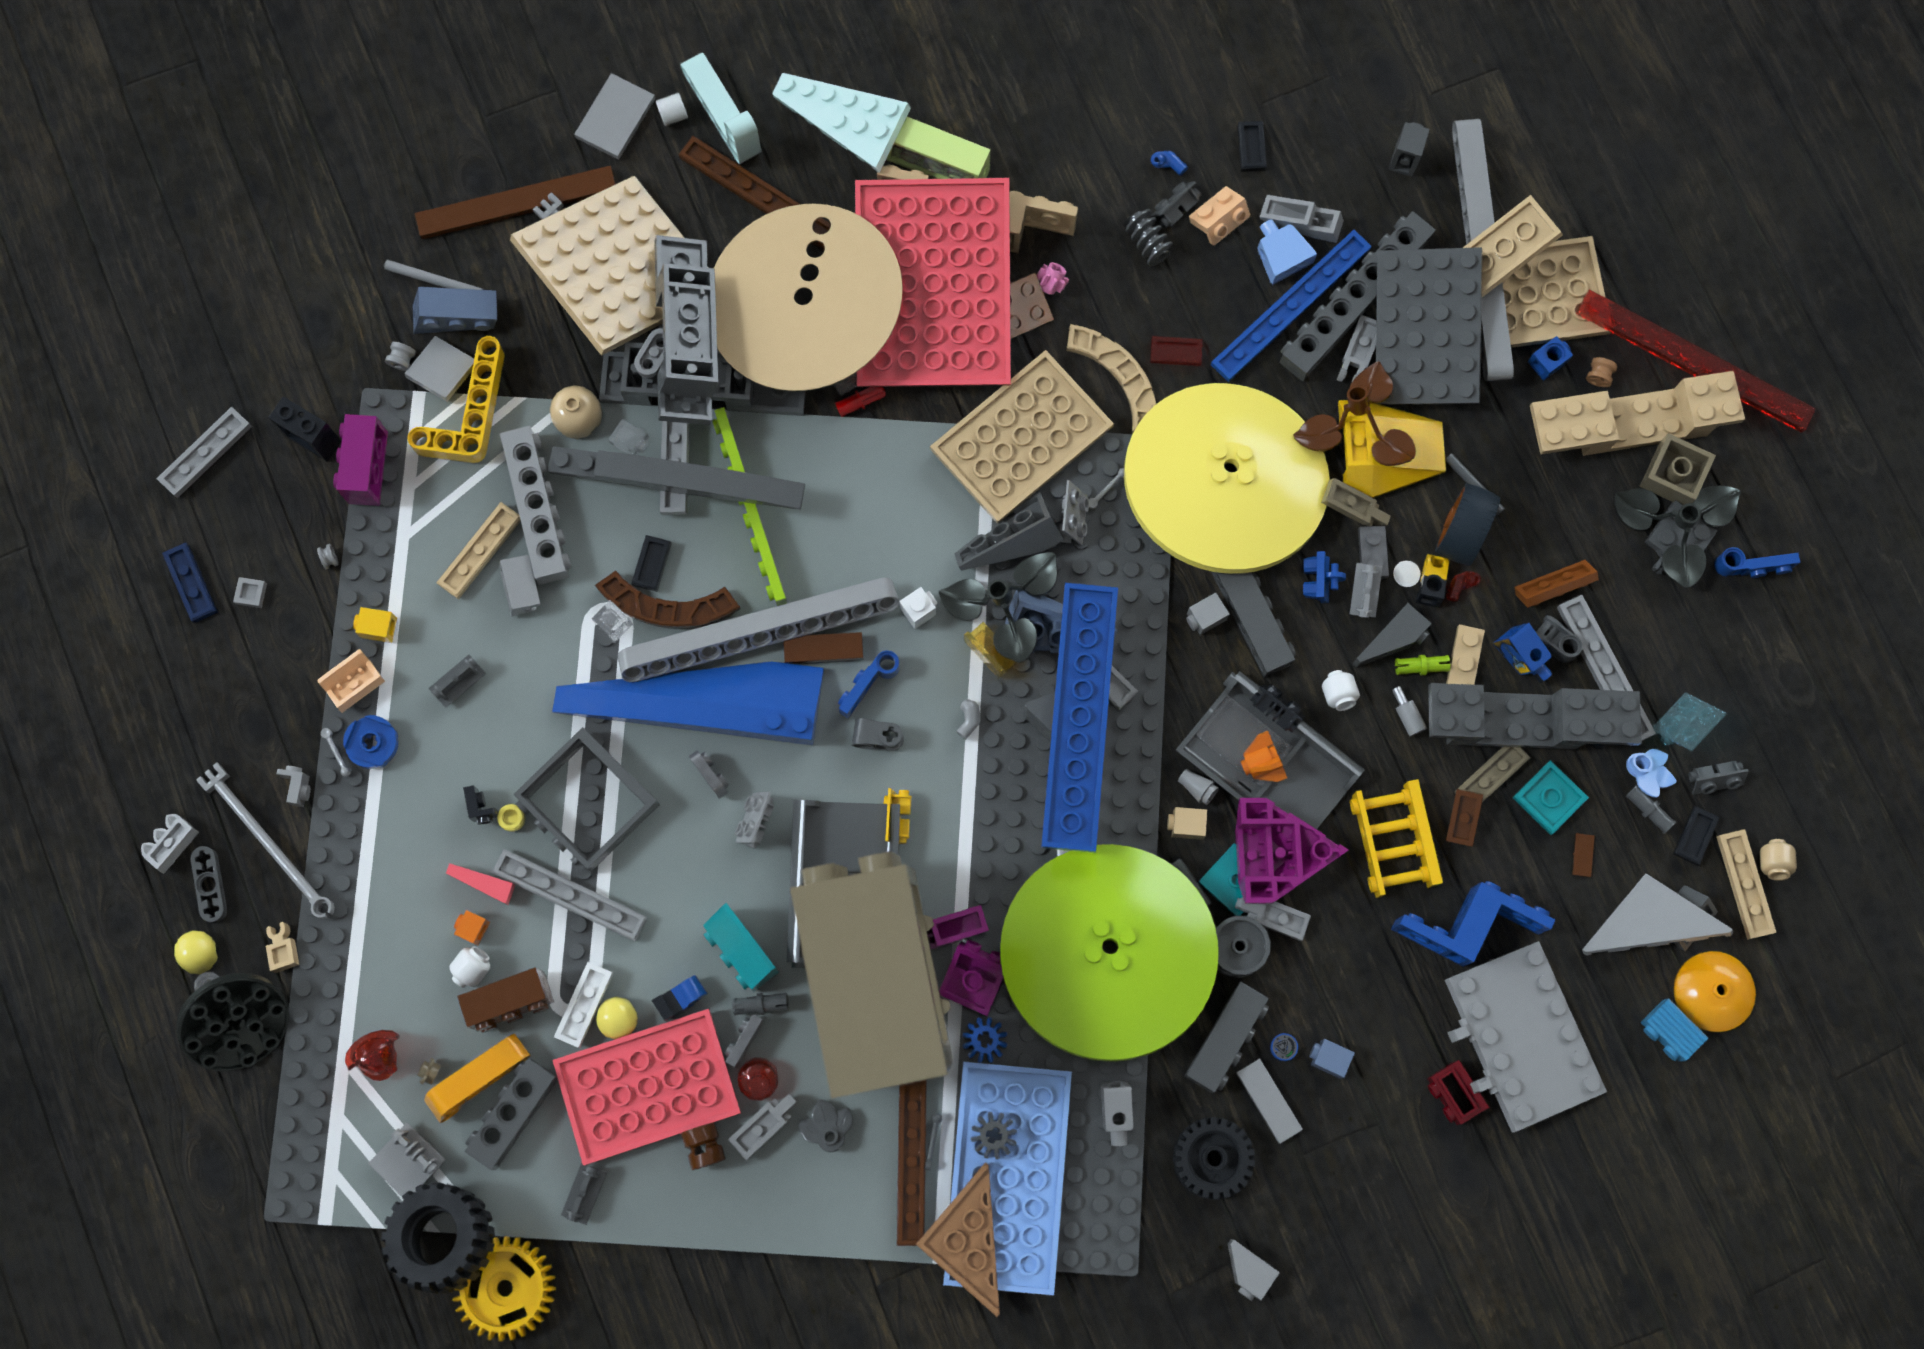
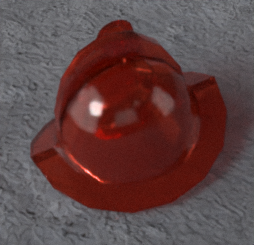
M379 1030L360 1037L346 1052L345 1065L348 1071L358 1067L362 1074L372 1080L382 1081L388 1079L393 1073L398 1071L394 1042L400 1039V1035L392 1030Z

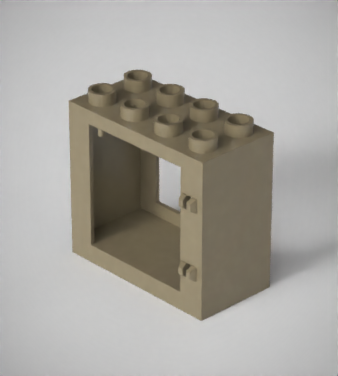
M892 851L858 858L860 874L849 876L847 867L840 866L839 864L836 865L835 863L802 869L804 885L790 888L831 1099L948 1075L953 1063L944 1016L951 1007L949 1000L940 997L927 932L934 926L933 918L924 915L915 869L906 864L902 865L901 857L898 854L895 855Z

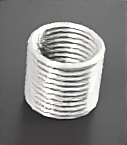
M678 92L675 95L656 100L665 126L688 118Z

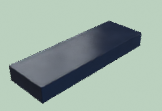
M185 542L163 552L162 555L191 622H198L217 613L218 611L189 544Z

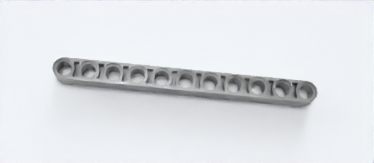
M1480 119L1456 120L1452 126L1466 245L1495 223ZM1503 283L1482 297L1481 362L1485 381L1513 378L1514 368Z
M879 578L624 648L618 653L621 676L626 682H637L874 617L895 610L899 606V599L893 581L889 578Z

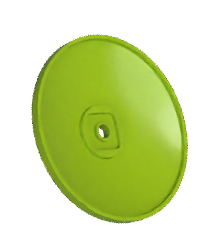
M1097 845L1096 853L1069 851L1047 862L1034 872L1017 892L1009 907L1002 929L1000 944L1002 974L1007 991L1019 1014L1039 1036L1050 1044L1075 1056L1091 1060L1124 1061L1136 1059L1156 1052L1175 1041L1195 1022L1210 997L1218 969L1219 953L1215 925L1211 913L1197 888L1183 873L1164 859L1129 846ZM1108 940L1114 941L1118 946L1117 952L1114 954L1105 953L1102 948L1103 943Z

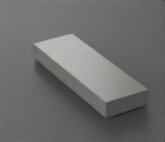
M1260 1059L1236 1072L1278 1144L1303 1130Z

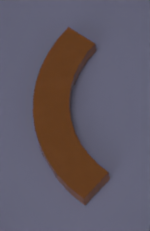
M614 571L595 585L604 598L624 614L649 625L663 628L679 629L704 626L722 620L741 609L726 587L708 596L694 599V601L678 602L655 599L641 593V591L625 581L617 571Z

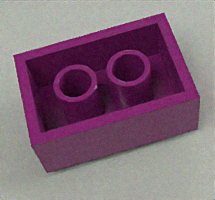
M345 414L344 423L340 424L339 429L342 443L341 448L337 449L336 454L339 469L338 473L334 474V488H336L348 504L380 506L388 431L377 416Z

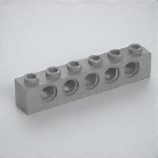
M530 426L500 433L534 578L539 585L569 578L568 569L572 568L568 553H563L562 545L566 544L563 530L557 528L556 520H560L557 506L551 504L550 496H554L551 482L545 479L544 472H548L545 458L539 455L538 449L542 448L539 433H534ZM523 453H531V457L528 460H519ZM530 476L537 477V480L534 484H525L527 478H529ZM534 501H543V504L540 508H531V505ZM540 525H549L545 533H537ZM546 549H555L553 556L549 558L543 557Z

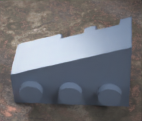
M418 287L413 303L414 334L464 330L487 331L494 328L497 321L496 291Z

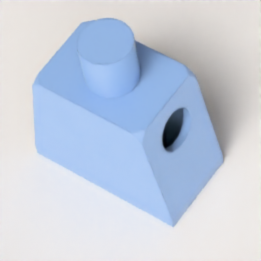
M1273 219L1260 226L1265 237L1259 242L1258 252L1272 285L1314 263L1317 255L1316 251L1293 225L1289 224L1278 229Z

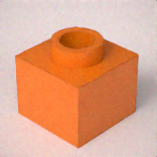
M466 910L464 915L460 914L455 922L454 929L456 931L454 935L479 946L490 921Z

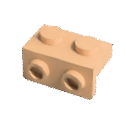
M1225 186L1189 215L1191 224L1207 234L1212 245H1216L1250 217V212L1245 198Z
M360 649L317 680L341 713L385 682L373 663Z

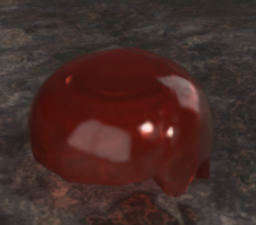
M753 1057L745 1061L738 1072L737 1078L740 1092L749 1100L762 1101L771 1097L778 1087L776 1066L763 1057Z

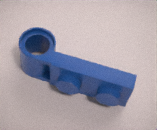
M1731 547L1715 559L1714 567L1722 576L1751 575V578H1758L1767 575V572L1776 571L1777 575L1790 573L1792 568L1800 563L1798 553L1746 559L1742 550ZM1725 557H1729L1734 561V567L1726 563Z
M889 650L880 652L865 671L861 669L853 680L855 686L850 692L845 691L838 701L840 714L849 719L878 676L884 679H891L898 674L900 669L899 658L894 652ZM890 659L895 663V666L891 670H884L880 667L881 662Z

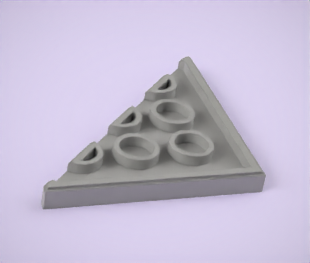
M1645 873L1582 951L1587 956L1597 952L1624 951L1634 947L1668 945L1671 942L1698 941L1708 939V937L1723 935L1727 937L1733 934V929Z

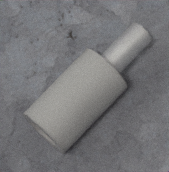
M1400 686L1394 688L1392 691L1400 705L1396 708V711L1409 737L1426 730L1427 727L1414 701H1407Z

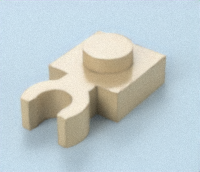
M280 922L281 929L278 934H276V929L271 926L267 927L266 930L267 936L273 942V944L266 946L269 968L273 973L299 965L296 942L294 939L288 938L290 927L284 922Z

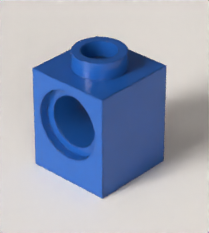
M1556 336L1534 352L1528 363L1544 381L1566 365L1573 354L1569 345ZM1547 353L1554 354L1557 361L1550 360Z

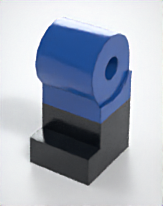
M694 975L651 1001L663 1020L669 1022L705 997L707 992L697 976Z

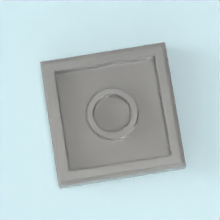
M435 336L404 374L407 379L448 402L472 372L474 358Z

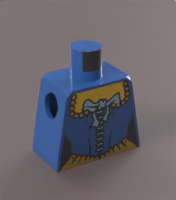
M1530 623L1512 627L1493 642L1494 646L1520 675L1532 673L1539 683H1542L1552 675V672L1545 665V662L1552 657L1551 653Z

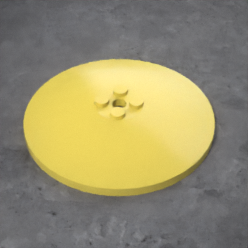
M1227 383L1203 384L1180 390L1164 398L1142 418L1127 448L1124 461V485L1128 502L1137 521L1148 536L1163 550L1175 558L1200 569L1228 574L1248 573L1267 569L1283 562L1299 551L1312 537L1326 509V505L1321 503L1330 480L1326 457L1323 451L1307 449L1294 439L1293 434L1302 427L1305 421L1294 410L1277 398L1242 385ZM1227 463L1234 464L1237 471L1228 472L1224 465Z

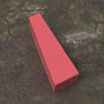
M450 863L446 872L449 876L509 906L515 884Z

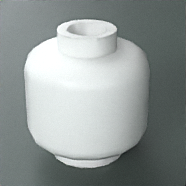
M1336 670L1329 673L1328 678L1322 683V689L1328 706L1336 708L1338 711H1345L1356 705L1360 693L1352 674Z
M475 946L463 948L449 966L450 972L453 975L452 980L463 988L466 985L470 987L478 986L491 968L488 961L490 959L489 956L482 949Z

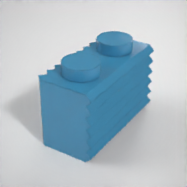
M1669 998L1662 1000L1641 1021V1024L1645 1026L1643 1030L1646 1035L1654 1041H1660L1665 1047L1663 1049L1665 1054L1674 1061H1686L1708 1039Z

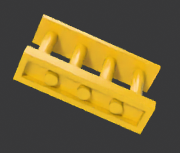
M1418 779L1405 783L1403 785L1404 789L1400 793L1363 799L1362 791L1360 790L1352 795L1353 799H1350L1351 812L1353 815H1357L1371 877H1368L1369 889L1371 893L1375 892L1376 898H1381L1386 894L1384 887L1420 880L1423 883L1426 882L1427 888L1437 887L1443 883ZM1399 803L1408 805L1410 815H1407V818L1369 825L1366 810ZM1404 829L1414 830L1416 841L1413 844L1379 851L1375 850L1373 835ZM1414 854L1417 857L1420 856L1422 867L1419 870L1385 877L1381 876L1378 861Z

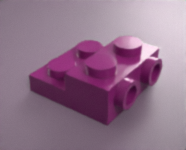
M967 940L966 943L961 941L956 948L939 990L940 996L988 1016L1004 980L1000 952L991 951L990 954L981 950L982 946L975 941Z

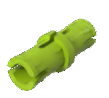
M1419 655L1418 658H1396L1395 666L1406 667H1398L1395 671L1397 675L1411 673L1426 675L1427 672H1449L1450 664L1440 663H1447L1450 661L1449 655L1434 657Z

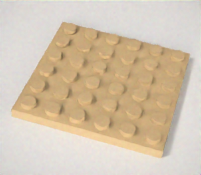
M635 176L511 234L510 241L601 355L663 324L662 307H656L654 240L656 235L684 237Z

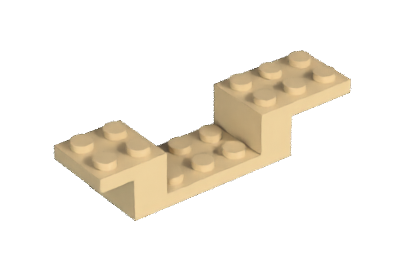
M895 165L882 166L880 173L877 172V180L929 179V175H925L919 170L905 171ZM1010 191V252H1019L1024 226L1074 236L1078 207L1065 201L1057 203L1049 201L1042 196H1035L1033 198L1024 196L1018 191Z
M1734 371L1684 378L1674 389L1612 399L1609 398L1608 391L1533 402L1530 405L1540 454L1581 448L1583 456L1654 445L1659 444L1668 433L1682 440L1708 436L1717 426L1742 423L1745 420Z

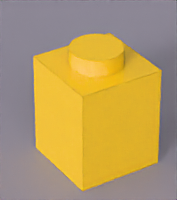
M360 607L359 614L355 615L353 628L355 633L363 639L392 643L397 617L389 611Z

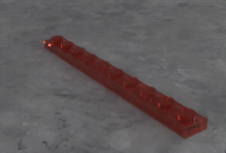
M1589 289L1576 312L1577 315L1695 377L1734 371L1742 402L1801 433L1807 429L1816 408Z

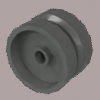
M1234 916L1225 919L1215 928L1219 953L1217 970L1228 977L1243 978L1253 974L1265 964L1270 954V939L1266 929L1258 921L1248 916ZM1235 943L1237 945L1242 943L1244 948L1238 951L1235 948Z

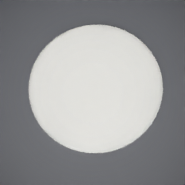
M1402 561L1394 568V579L1401 586H1414L1420 579V569L1411 561Z

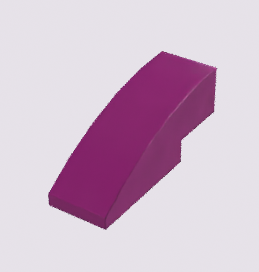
M979 905L933 919L934 926L927 932L932 951L988 932L989 929L982 907Z

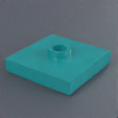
M1550 760L1512 798L1552 835L1589 797Z
M1234 843L1198 883L1234 916H1240L1243 911L1236 909L1235 905L1237 899H1242L1243 896L1238 884L1236 844Z

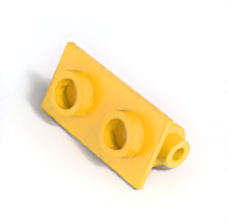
M888 788V795L884 796L883 804H887L886 842H889L890 804H900V818L901 815H910L912 796L909 795V790H899V794H896L893 789ZM900 819L899 844H906L907 839H909V819Z

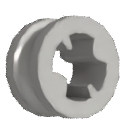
M327 544L324 549L321 547L317 548L321 563L326 570L329 569L330 565H339L331 544Z

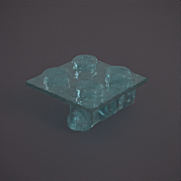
M1685 692L1653 726V729L1662 736L1661 741L1665 745L1669 746L1671 743H1677L1693 751L1726 716V712Z

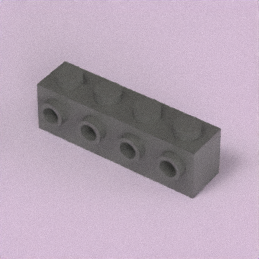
M1240 981L1184 1077L1210 1093H1215L1217 1089L1221 1091L1229 1079L1225 1075L1230 1065L1235 1067L1243 1054L1239 1052L1243 1042L1248 1044L1256 1031L1252 1028L1257 1019L1262 1020L1267 1013L1269 1006L1266 1005V1002L1269 998Z

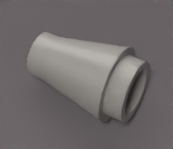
M1188 769L1178 779V782L1199 803L1203 802L1206 805L1212 801L1219 789L1214 785V781L1193 773Z

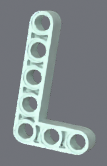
M700 53L681 63L680 66L686 79L738 164L760 154L761 146L754 120L748 111L740 114L705 55Z

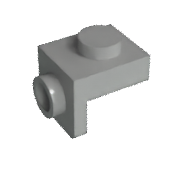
M286 766V770L277 769L276 774L278 776L291 779L286 802L292 806L304 808L305 801H308L311 789L310 785H308L310 776L303 773L302 768L295 766Z

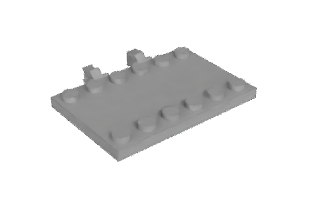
M1539 941L1445 980L1461 1016V1020H1458L1461 1027L1447 1032L1450 1040L1455 1042L1468 1037L1470 1043L1472 1042L1484 1068L1483 1073L1485 1075L1484 1078L1470 1083L1474 1094L1489 1089L1491 1094L1495 1093L1512 1133L1607 1092Z

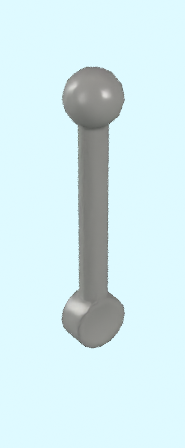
M1124 468L1119 469L1118 475L1095 498L1089 499L1090 509H1095L1098 501L1121 478H1124Z
M324 728L321 731V736L327 739L341 767V775L347 777L351 774V769L346 767L332 739V731Z

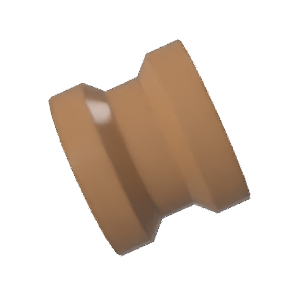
M1593 358L1591 362L1592 370L1588 372L1586 380L1598 387H1610L1613 381L1611 376L1616 372L1617 364L1606 358Z

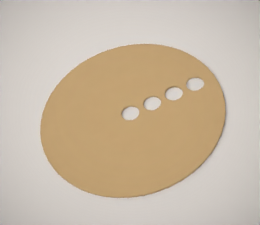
M801 204L785 207L766 214L738 233L726 246L714 266L717 349L736 371L753 382L769 388L786 391L813 390L835 384L853 375L868 364L882 349L890 337L900 313L903 290L902 275L893 249L882 233L870 222L840 207L824 204ZM819 218H827L831 222L830 230L825 234H816L813 231V223ZM814 241H820L825 246L824 253L817 258H812L807 254L808 245ZM809 264L817 266L819 274L815 280L804 281L801 278L800 273L804 266ZM801 288H808L813 293L812 300L806 305H799L794 299L795 293Z

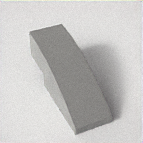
M1272 195L1266 196L1260 214L1261 220L1268 221L1273 219L1276 226L1280 228L1291 224L1301 235L1337 243L1344 221L1341 211L1316 207L1315 202Z

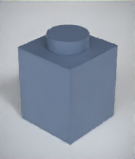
M1323 1039L1319 1044L1315 1042L1309 1057L1313 1059L1311 1066L1341 1079L1345 1077L1355 1052Z

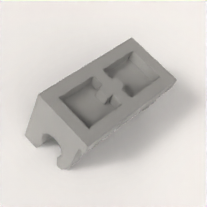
M529 555L500 560L499 568L511 617L537 610V606H540V600Z

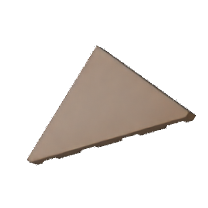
M985 1162L916 1245L995 1316H998L1000 1312L989 1165Z

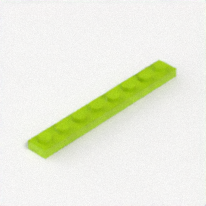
M723 407L714 410L717 419L712 420L716 434L722 433L724 442L720 443L724 458L729 457L732 464L727 469L745 472L725 409ZM738 501L739 506L744 504L747 513L742 514L746 528L753 529L755 537L750 538L754 553L760 552L762 561L758 562L762 577L768 576L770 585L765 586L770 601L775 600L777 606L787 604L756 505L754 503Z

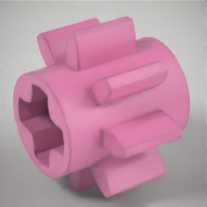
M1050 263L1049 266L1044 264L1036 275L1038 280H1040L1039 283L1042 291L1051 295L1055 294L1056 291L1061 293L1069 281L1068 278L1064 277L1066 270L1057 263Z

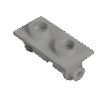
M1356 563L1350 606L1351 615L1368 618L1376 617L1383 566Z

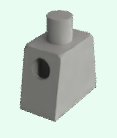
M1127 1080L1100 1082L1103 1127L1106 1132H1110L1111 1146H1125L1128 1144L1127 1131L1133 1130L1131 1086ZM1118 1112L1122 1113V1117L1120 1119H1113L1114 1114Z

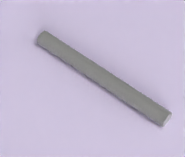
M386 260L384 265L385 270L444 288L483 290L476 286L394 261Z

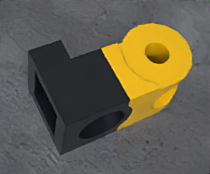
M1427 554L1416 603L1439 608L1445 596L1449 559Z

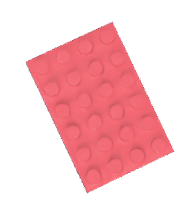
M710 1009L552 1060L583 1166L679 1135L682 1132L742 1114Z

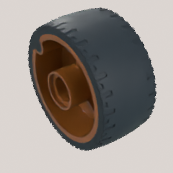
M1466 483L1446 518L1435 552L1449 560L1470 566L1490 530L1500 504V497L1484 488Z

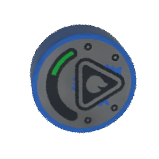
M1279 1034L1272 1039L1270 1051L1277 1060L1288 1061L1296 1056L1298 1043L1290 1034Z

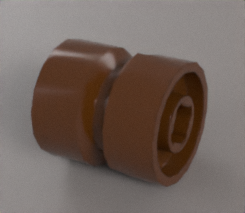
M715 1122L681 1133L685 1148L691 1151L688 1159L692 1171L726 1160L722 1145L716 1142L719 1134ZM706 1145V1152H705V1153H704V1151L702 1150L701 1146Z

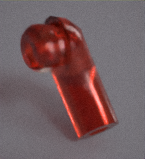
M1466 571L1455 575L1451 581L1446 599L1458 602L1462 590L1477 586L1480 583V575L1473 571Z

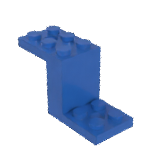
M1486 881L1470 888L1449 933L1440 927L1434 926L1431 928L1423 924L1424 920L1421 917L1411 913L1409 916L1403 915L1396 919L1391 930L1463 967L1475 961L1497 914L1538 935L1550 930L1555 919L1549 917L1550 913L1547 910L1538 906L1532 908L1524 904L1525 900L1515 894L1508 896L1500 891L1501 888L1498 885Z

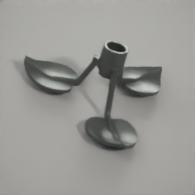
M1729 486L1705 487L1700 490L1697 499L1693 503L1683 505L1679 511L1673 510L1661 515H1656L1660 508L1657 496L1646 489L1636 488L1617 492L1614 496V503L1621 521L1629 528L1638 531L1647 530L1651 526L1653 519L1661 520L1675 517L1677 526L1684 529L1681 546L1674 545L1669 547L1662 556L1661 564L1669 578L1684 588H1690L1699 581L1706 567V556L1702 548L1698 545L1686 547L1691 528L1694 527L1701 516L1703 521L1712 527H1722L1731 522L1736 514L1741 490Z
M1053 552L1031 556L1023 560L1016 567L1013 577L1015 582L1021 586L1012 585L1011 582L1007 584L1004 580L996 579L988 585L986 591L979 581L964 579L939 590L941 601L948 612L955 618L962 621H972L981 615V605H987L991 598L995 605L1003 608L1009 624H1003L995 631L993 636L994 646L1003 657L1017 663H1022L1031 656L1036 647L1037 631L1033 623L1026 618L1014 622L1007 606L1012 600L1011 590L1023 591L1026 588L1028 593L1033 596L1049 593L1057 582V558Z

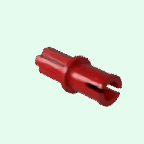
M869 387L860 392L856 390L855 394L835 402L840 416L843 417L860 408L864 410V406L884 398L886 393L883 387Z

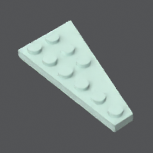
M782 73L772 93L776 100L793 112L801 115L807 122L819 128L821 132L846 150L848 149L854 153L860 160L868 163L878 173H880L911 109L907 102Z

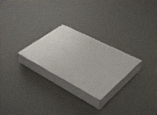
M611 73L575 132V138L619 160L653 104L655 95Z

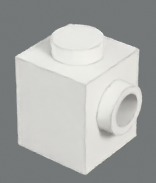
M922 587L899 601L901 611L914 629L936 615L935 605L937 601L930 591L925 593Z

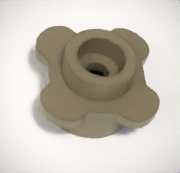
M430 1058L429 1062L424 1061L418 1071L417 1076L421 1077L419 1082L422 1085L424 1082L432 1085L441 1065L435 1063L434 1058Z

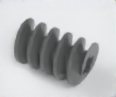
M1146 209L1131 215L1122 225L1126 227V232L1132 235L1131 240L1137 243V249L1143 251L1142 256L1148 259L1147 264L1155 266L1163 262L1170 255L1169 248L1173 243L1171 241L1163 243L1168 235L1166 233L1158 235L1162 226H1152L1157 219L1156 217L1148 219L1147 217L1151 210Z

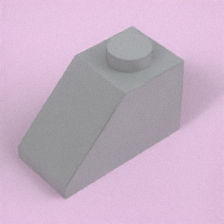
M1230 1239L1228 1248L1234 1280L1241 1287L1238 1292L1251 1301L1254 1297L1262 1300L1280 1272L1235 1240Z

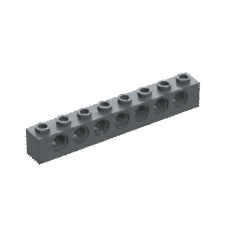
M1412 211L1407 218L1402 216L1393 227L1396 230L1391 235L1388 233L1384 235L1378 243L1379 249L1375 253L1370 251L1361 262L1363 266L1359 271L1354 269L1345 280L1348 283L1343 288L1337 287L1329 297L1331 299L1330 303L1327 306L1322 304L1314 313L1313 317L1315 319L1309 325L1306 322L1297 332L1299 337L1294 342L1288 341L1280 351L1283 355L1279 363L1302 382L1354 326L1360 316L1377 300V280L1369 279L1366 274L1371 273L1377 277L1378 251L1423 249L1432 239L1436 229ZM1399 238L1408 240L1409 244H1402ZM1356 291L1360 293L1361 298L1353 297L1350 292ZM1341 309L1345 315L1338 316L1334 310ZM1318 327L1327 328L1329 333H1320ZM1309 345L1312 347L1313 351L1306 352L1302 349L1301 346Z

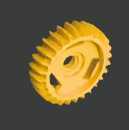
M504 1236L502 1244H500L499 1238L495 1237L492 1239L494 1244L493 1252L488 1251L486 1257L490 1261L486 1268L480 1267L479 1269L482 1270L477 1298H471V1280L468 1279L467 1287L461 1290L454 1288L455 1291H460V1295L454 1297L453 1301H461L462 1305L456 1309V1312L465 1311L466 1314L461 1321H472L468 1328L469 1330H473L477 1326L480 1327L478 1336H482L488 1331V1340H493L496 1333H498V1340L504 1341L506 1333H508L509 1339L515 1340L516 1331H518L520 1336H525L526 1326L531 1331L535 1330L536 1327L533 1321L542 1323L544 1319L540 1313L550 1312L545 1303L554 1302V1298L548 1296V1292L556 1290V1287L548 1286V1282L555 1279V1276H547L546 1272L552 1268V1265L543 1266L542 1263L547 1256L544 1255L537 1258L536 1255L539 1248L536 1247L529 1251V1241H526L521 1247L520 1238L518 1237L514 1239L512 1244H510L509 1236ZM515 1254L520 1256L534 1269L535 1273L531 1278L511 1261ZM503 1280H508L513 1285L512 1293L506 1297L498 1292V1285ZM525 1307L526 1317L506 1325L501 1324L500 1316Z

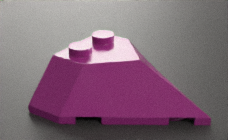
M1268 798L1239 799L1235 831L1238 884L1245 904H1273L1342 856L1348 849L1326 838L1325 834L1290 812L1288 814Z

